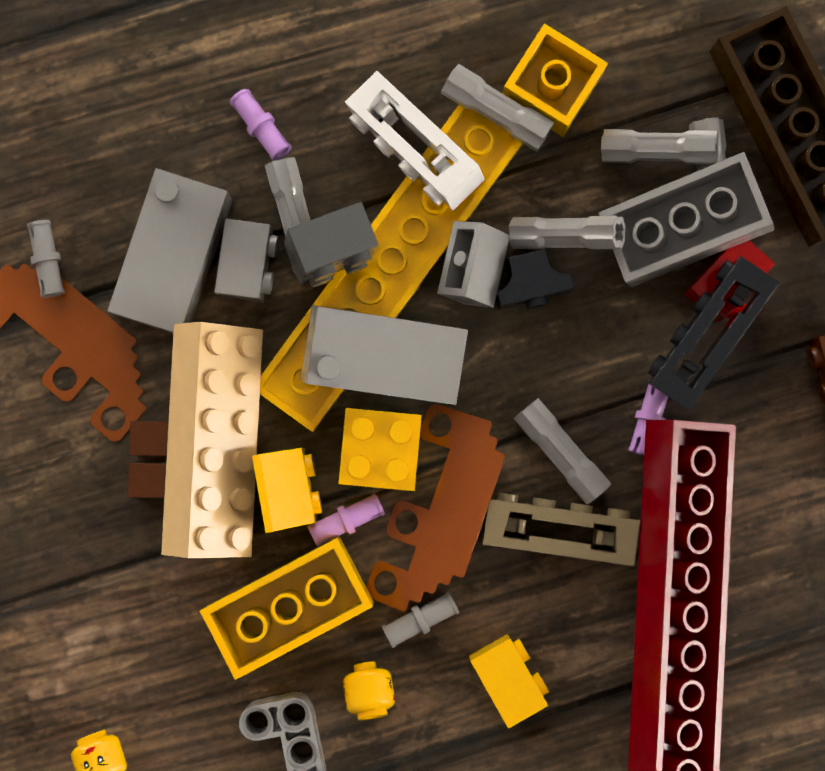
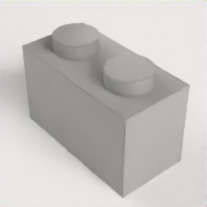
M225 218L214 292L219 297L264 303L265 294H271L273 272H268L270 257L276 258L279 237L273 235L274 230L270 224Z
M454 221L437 294L465 305L494 308L509 235L482 222Z

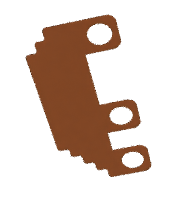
M9 264L4 265L0 270V329L11 315L15 313L62 352L42 377L43 385L62 401H71L91 377L105 387L110 394L92 414L91 424L110 441L117 442L121 440L130 429V421H137L146 410V406L139 401L143 389L136 384L137 379L141 375L133 366L138 359V355L131 348L135 345L137 339L62 277L61 280L65 294L41 298L36 267L31 269L26 264H23L18 270H15ZM61 367L73 369L77 376L75 386L67 391L59 390L53 382L54 373ZM110 407H117L125 414L123 427L116 431H110L102 424V414Z
M433 404L428 408L420 430L422 439L449 448L450 451L429 510L406 501H399L394 505L387 525V533L391 538L415 546L416 549L408 571L383 561L375 563L366 586L373 600L404 612L407 610L411 600L417 603L421 602L424 592L434 594L439 583L450 585L452 576L455 575L460 578L465 576L506 457L504 453L498 452L495 449L498 440L489 434L492 427L491 421L439 404ZM439 413L446 414L451 420V429L443 437L434 436L429 429L431 418ZM405 510L412 511L418 519L415 531L407 535L400 533L396 528V518ZM383 571L391 572L397 581L396 589L387 596L379 594L375 589V579Z

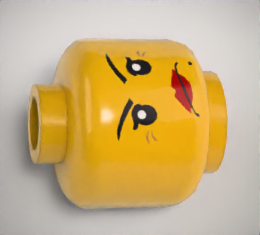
M364 662L354 665V672L346 675L343 679L347 711L357 715L358 720H369L387 716V709H390L395 703L391 673L386 669L377 668L376 662Z
M102 730L76 741L78 747L71 753L75 771L126 770L127 762L117 736L107 735L106 730Z

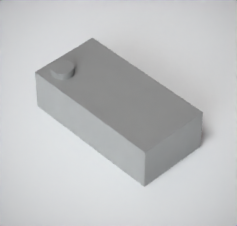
M745 152L599 212L600 216L623 217L626 225L625 243L622 249H613L625 283L630 287L775 230Z
M155 168L107 311L118 317L171 334L174 331V324L193 322L224 229L225 218L228 217L233 202L228 191Z
M312 305L301 381L311 385L456 405L468 330Z

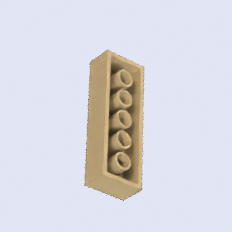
M206 322L174 324L161 555L182 558L252 557L256 478L252 456L257 455L262 329Z

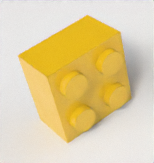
M544 23L504 85L502 94L523 107H530L555 122L551 130L564 137L602 77L608 63Z
M346 408L338 484L415 491L422 415Z

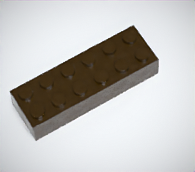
M784 6L718 38L709 53L807 246L811 247L825 240V80L787 6Z

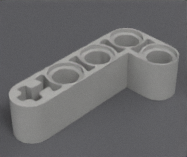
M291 692L257 699L245 708L239 719L241 733L252 741L280 736L287 771H327L314 705L307 694ZM292 703L301 705L305 710V717L301 720L290 719L286 713V706ZM254 711L262 712L267 717L268 725L264 728L254 727L249 721V714ZM299 741L307 742L312 747L313 754L307 758L299 757L295 754L293 745Z

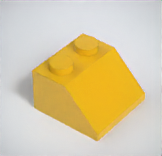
M296 448L253 455L252 459L265 533L317 522L316 514L322 513V504L319 491L312 492L310 477L316 476L312 454L306 455L305 448Z

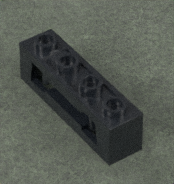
M742 256L735 258L733 263L728 259L723 263L714 279L719 281L711 294L706 291L703 292L692 308V311L697 314L688 326L682 323L669 341L674 344L673 348L666 357L660 354L647 372L652 376L648 382L650 385L687 410L692 408L780 284L779 281ZM733 284L737 285V287L728 296L726 301L737 308L739 306L742 307L749 294L753 293L754 295L742 312L732 315L699 362L703 367L688 386L686 383L699 367L684 359L676 373L672 371L683 354H690L726 303L722 299Z

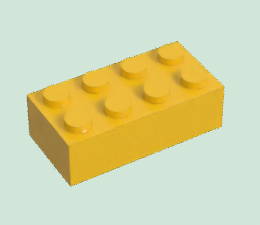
M340 536L207 605L200 610V613L236 680L372 608L374 601Z

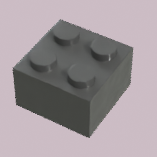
M362 202L288 228L284 241L285 249L300 286L310 283L312 288L333 280L332 275L344 269L347 274H352L368 266L367 262L372 260V256L379 246Z

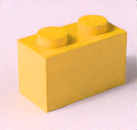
M507 633L469 655L474 669L508 729L548 706L543 696L549 693V690L538 672L531 676L524 662L531 658L520 639L512 642Z

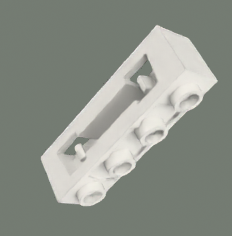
M378 71L345 101L352 112V115L349 117L352 124L362 134L369 130L376 137L373 143L388 158L394 154L401 161L398 164L401 171L413 182L419 178L426 185L423 191L438 206L444 202L453 211L485 180L479 165ZM390 105L397 110L403 123L438 155L431 162L438 176L432 173L426 160L391 127L399 118ZM449 158L454 164L451 165L446 159Z

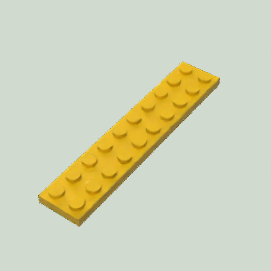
M458 105L441 128V131L479 165L485 180L452 211L444 202L439 206L435 204L423 191L426 185L419 178L413 182L406 176L371 224L379 246L373 254L372 260L367 262L368 266L352 274H347L345 269L336 272L333 280L327 284L313 305L397 318L448 248L454 221L467 222L523 143L514 139L507 130L476 111ZM427 147L422 157L426 160L432 173L438 176L431 164L438 155ZM449 158L446 159L451 165L454 164ZM310 308L262 373L260 395L311 432H314L345 389L311 385L301 381L311 314Z

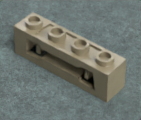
M496 492V499L490 500L483 523L481 537L483 545L634 566L640 520L630 519L631 511L608 508L607 515L593 513V506L571 503L570 510L555 508V500L533 498V505L518 503L519 495ZM510 512L529 514V518L534 520L594 528V524L611 526V532L594 529L592 543L611 546V551L593 549L591 544L587 542L526 534V539L504 536V532L510 531L525 534L526 520L509 517Z

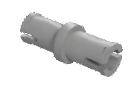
M37 220L27 224L33 251L30 261L32 266H36L41 298L65 294L58 262L61 261V255L55 249L50 220Z
M448 591L421 607H418V605L411 607L412 612L387 625H383L382 628L392 648H394L396 645L421 632L424 635L431 632L430 627L455 614H459V610Z

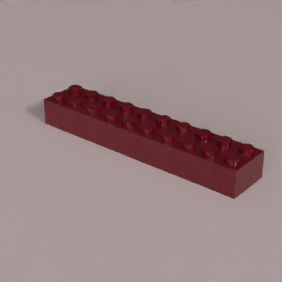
M646 420L628 771H719L736 425L683 420Z

